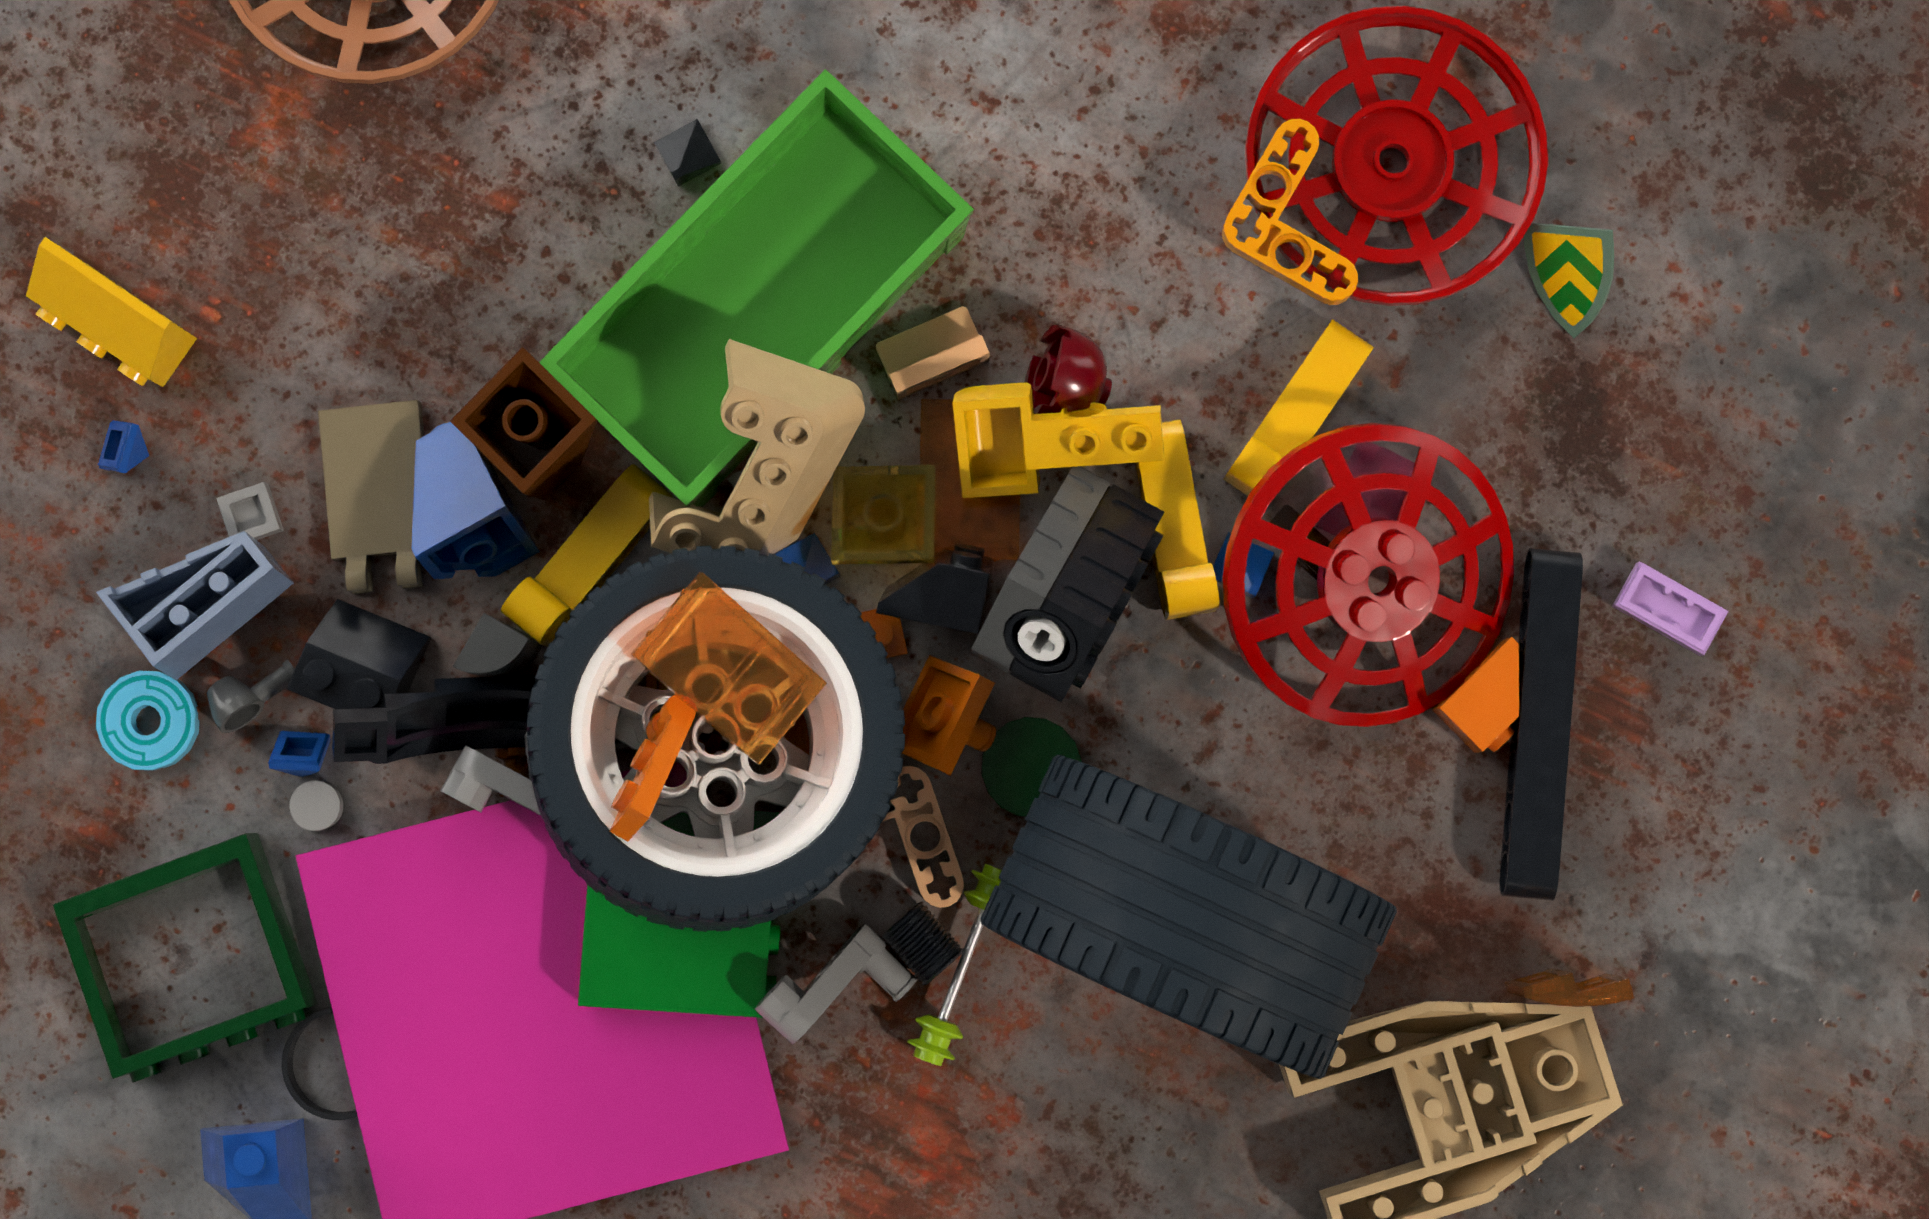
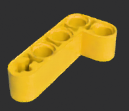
M1332 319L1223 480L1249 496L1253 488L1274 464L1292 449L1313 438L1374 347Z
M1180 419L1162 422L1164 461L1135 463L1142 500L1164 511L1155 529L1164 536L1152 558L1165 620L1215 612L1220 606L1214 568L1211 562L1208 563L1187 444Z
M635 464L629 466L617 478L535 578L531 576L525 578L511 592L500 611L539 644L548 647L550 642H553L555 639V633L562 623L569 621L570 613L579 603L583 604L586 601V596L597 586L601 588L605 584V581L610 578L649 531V497L652 491L672 498L673 495Z

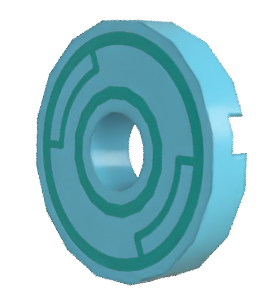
M136 671L120 677L105 691L97 707L96 730L102 747L116 762L133 770H158L176 764L191 751L199 734L200 720H198L196 708L198 705L194 694L181 680H175L159 671ZM151 706L159 712L161 717L160 726L153 734L144 735L139 731L136 719L138 713L143 708Z

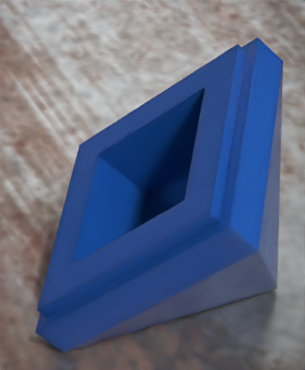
M112 420L109 424L99 459V469L127 473L149 457V453L139 425Z
M280 731L268 762L269 768L302 778L319 772L331 740L330 734Z

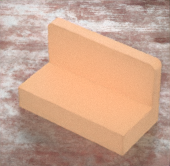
M964 306L876 344L877 353L898 400L988 362L990 359V352L983 336L978 334L969 311Z

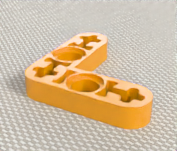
M1290 119L1282 123L1276 130L1227 215L1222 228V239L1226 247L1233 253L1314 299L1328 305H1339L1347 301L1356 289L1358 272L1354 264L1347 258L1278 220L1319 147V135L1312 124L1302 119ZM1297 132L1305 137L1303 146L1309 150L1307 152L1298 150L1288 166V168L1298 171L1296 175H1293L1284 165L1270 162L1268 159L1270 156H1273L1277 162H1280L1288 146L1286 140L1282 139L1283 136L1293 138ZM1265 174L1276 175L1283 181L1285 192L1276 200L1264 199L1256 189L1257 180ZM1248 199L1257 209L1273 213V216L1268 219L1261 212L1253 228V231L1259 237L1257 239L1248 237L1245 242H1241L1236 239L1238 230L1232 224L1234 222L1243 224L1253 208L1243 204ZM1285 242L1297 244L1304 253L1303 263L1295 269L1282 267L1278 263L1275 254L1279 245ZM1314 255L1322 258L1316 268L1326 274H1331L1335 268L1341 270L1344 273L1341 281L1347 287L1346 289L1337 287L1332 293L1324 288L1327 280L1321 275L1313 272L1310 282L1301 276L1308 270Z

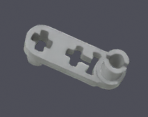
M467 746L462 750L440 790L479 812H482L492 792L495 791L540 815L532 780Z
M864 923L850 936L804 990L785 975L761 999L755 1010L791 1044H794L811 1028L858 972L862 973L865 971L892 996L895 1002L900 1000L909 991L918 977L915 974L913 975L885 949L887 943Z

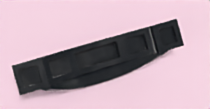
M536 675L435 679L434 692L384 694V708L334 709L332 745L334 762L370 761L375 764H387L420 755L463 750L465 746L472 749L526 748L524 736L527 733L528 712L530 711L529 701ZM615 739V750L632 749Z

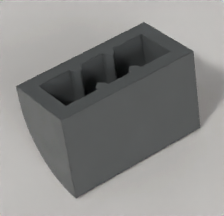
M483 613L453 667L480 677L512 676L528 667L536 658L543 645L503 621Z

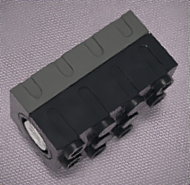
M1081 466L1072 467L1008 575L971 648L973 650L971 654L1006 673L1010 670V675L1060 702L1065 698L1071 685L1080 689L1084 685L1098 659V655L1106 645L1117 621L1149 564L1140 559V557L1150 561L1164 536L1155 530L1164 511L1114 484L1110 487V482Z

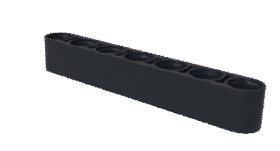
M1529 548L1525 559L1518 637L1519 717L1511 725L1515 732L1510 737L1499 885L1502 896L1553 901L1558 889L1583 575L1582 554L1578 552Z

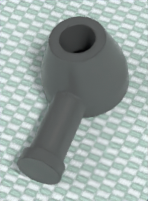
M288 659L282 663V667L251 688L234 676H227L215 682L207 690L206 694L212 718L222 733L234 732L249 724L262 712L266 701L288 687L295 670Z

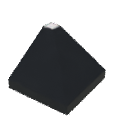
M698 119L654 142L678 187L721 164V160Z

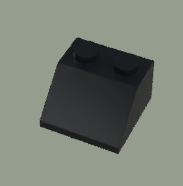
M955 544L954 550L943 549L887 586L878 602L876 613L978 634L994 558L984 557V549L967 544Z
M337 599L306 642L287 690L333 709L384 708V694L409 692L431 637Z

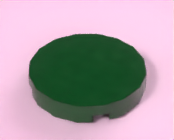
M1023 717L1006 723L996 732L991 747L984 751L982 755L981 775L988 794L1001 808L1017 816L1026 817L1034 798H1039V787L1053 757L1062 755L1082 762L1075 741L1063 727L1045 718Z

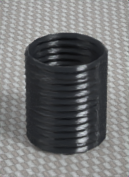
M919 902L882 935V939H885V942L891 946V949H895V953H898L901 961H905L908 969H911V972L918 976V980L922 981V985H927L964 952V948H960L958 941L951 937L948 930H944L945 926H941V922H938V918H934L935 915L931 914L928 907L923 906L924 902Z

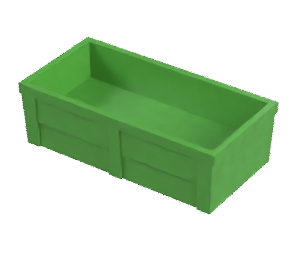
M825 69L539 363L687 507L691 504L703 507L719 491L717 489L718 485L749 455L758 443V441L729 431L721 419V402L729 388L725 346L728 340L731 339L832 374L842 364L841 358L943 253L947 255L964 238L969 218L973 214L974 209Z

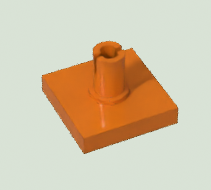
M929 655L903 708L905 726L903 727L905 749L901 754L951 776L965 745L980 752L987 751L994 742L996 728L992 724L980 719L979 716L995 683L979 674Z

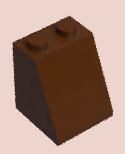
M524 347L450 420L523 494L545 501L581 465L598 421Z

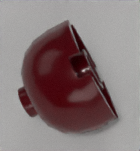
M1059 324L1052 325L1040 340V342L1049 345L1042 358L1035 355L1032 356L1024 383L1031 384L1034 414L1061 412L1064 408L1068 412L1079 411L1089 408L1092 402L1105 405L1110 396L1112 380L1106 378L1107 363L1100 347L1089 336L1077 330Z

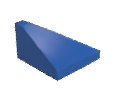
M1228 532L1213 564L1216 581L1222 585L1225 554L1231 535L1230 532ZM1254 543L1251 544L1248 553L1244 581L1245 595L1250 598H1254L1257 595L1274 555V552Z

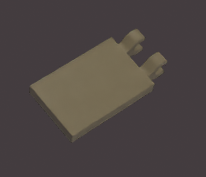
M419 400L319 410L318 417L331 559L334 561L346 560L345 582L347 591H352V594L374 592L370 557L397 555L395 565L397 586H402L403 589L423 587L422 566L411 549L416 440L424 436L421 402Z

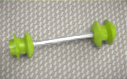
M988 864L984 865L982 873L975 870L971 871L979 880L975 890L963 892L969 904L978 907L979 910L939 1016L927 1014L917 1017L915 1021L923 1028L919 1038L907 1040V1043L916 1047L913 1056L934 1065L942 1066L944 1058L955 1060L954 1055L948 1050L949 1044L953 1039H963V1034L958 1026L949 1022L948 1018L983 928L980 918L995 885L999 886L1001 882L999 876L1002 870Z

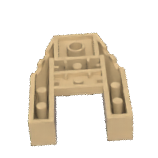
M1423 1001L1350 1020L1343 1035L1339 1034L1337 1041H1339L1338 1047L1325 1076L1321 1079L1279 1064L1287 1091L1294 1098L1391 1068L1420 1159L1319 1190L1327 1219H1438L1489 1203L1523 1175L1527 1176L1542 1165V1161L1567 1143L1571 1144L1623 1106L1591 1006L1572 1007L1541 1003ZM1559 1004V1005H1579V1004Z

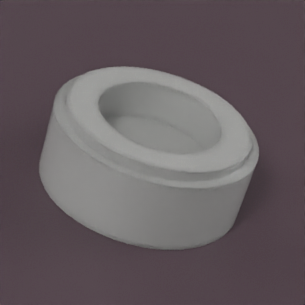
M317 780L305 782L297 787L291 796L289 804L290 814L295 823L309 831H323L333 827L341 818L344 808L343 798L339 790L328 782Z

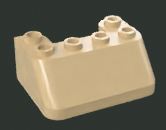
M729 339L725 346L729 388L721 402V419L729 431L758 441L721 513L692 504L687 507L681 500L652 491L649 497L651 547L672 553V550L687 548L688 551L696 550V546H711L712 549H720L721 546H736V550L744 551L745 548L759 550V554L768 556L769 553L774 554L792 545L799 538L864 417L865 406L861 389L848 379Z

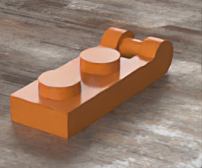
M681 694L671 696L661 707V711L655 714L647 724L646 735L648 739L646 738L640 745L630 764V767L637 770L633 781L627 779L613 800L611 808L617 810L618 813L609 832L627 842L649 819L695 718L696 708L688 697Z

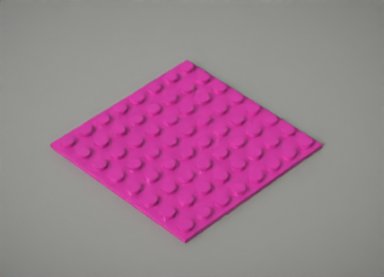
M674 762L664 784L665 786L678 787L687 780V772L680 763ZM630 770L621 772L622 778H624ZM510 800L486 806L482 812L471 810L295 855L382 1219H528L789 1151L757 1017L578 1006L587 884L570 867V862L562 857L545 827L543 818L535 812Z

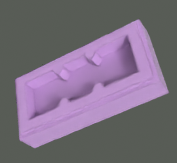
M1640 561L1633 567L1612 605L1615 609L1699 656L1705 655L1729 612Z

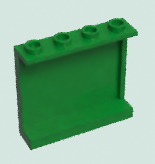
M754 811L753 831L776 818L779 812ZM681 812L662 822L663 825L677 832L695 836L689 816L685 812ZM587 885L578 1006L763 1018L755 1008L769 990L776 985V976L767 975L768 955H778L780 925L771 924V921L752 927L742 929L735 927L730 931L717 932L716 930H708L707 932L692 931L693 928L684 927L683 930L670 928L668 925H658L646 921L647 917L641 915L636 917L626 912L620 906H615L607 901L604 894L601 892L596 893Z

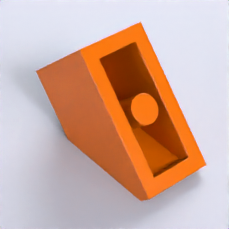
M1513 637L1502 640L1487 655L1480 666L1466 677L1465 682L1455 692L1432 709L1474 753L1483 752L1487 747L1492 752H1495L1515 732L1510 725L1519 717V643Z

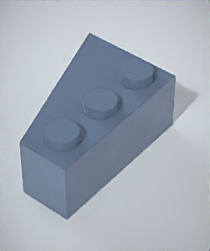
M245 531L186 554L185 560L161 570L153 568L141 573V578L120 587L113 588L109 586L96 592L152 666L175 680L179 679L294 584L267 548Z

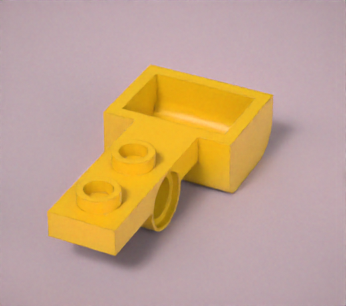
M1030 383L973 386L957 391L953 397L952 404L962 498L1039 493V469L1164 461L1161 405L1107 409L1104 404L1092 402L1089 408L1079 411L1068 412L1064 408L1061 412L1034 414Z

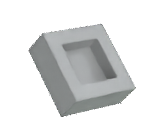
M261 482L216 498L229 537L245 531L254 539L259 540L284 531L270 486L266 482Z

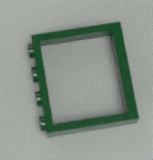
M245 833L52 904L112 1079L129 1074L132 1083L157 1075L162 1073L160 1062L177 1056L180 1065L210 1055L207 1046L225 1038L228 1047L258 1037L255 1027L271 1021L275 1022L277 1029L289 1026L306 1019L303 1009L318 1004L258 833ZM240 862L287 998L131 1055L84 919Z

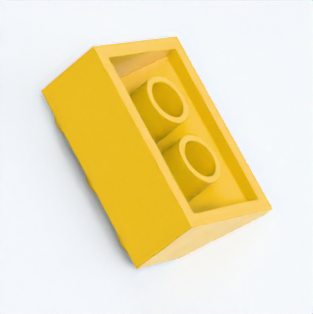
M44 237L39 244L26 297L40 305L36 315L60 331L63 330L66 324L81 333L76 341L78 344L101 359L109 352L121 360L122 363L117 370L139 385L144 386L149 379L164 387L197 338L50 239Z

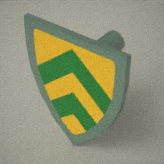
M1531 223L1524 235V248L1529 273L1539 297L1552 317L1574 339L1595 320L1607 300L1614 272L1613 230Z

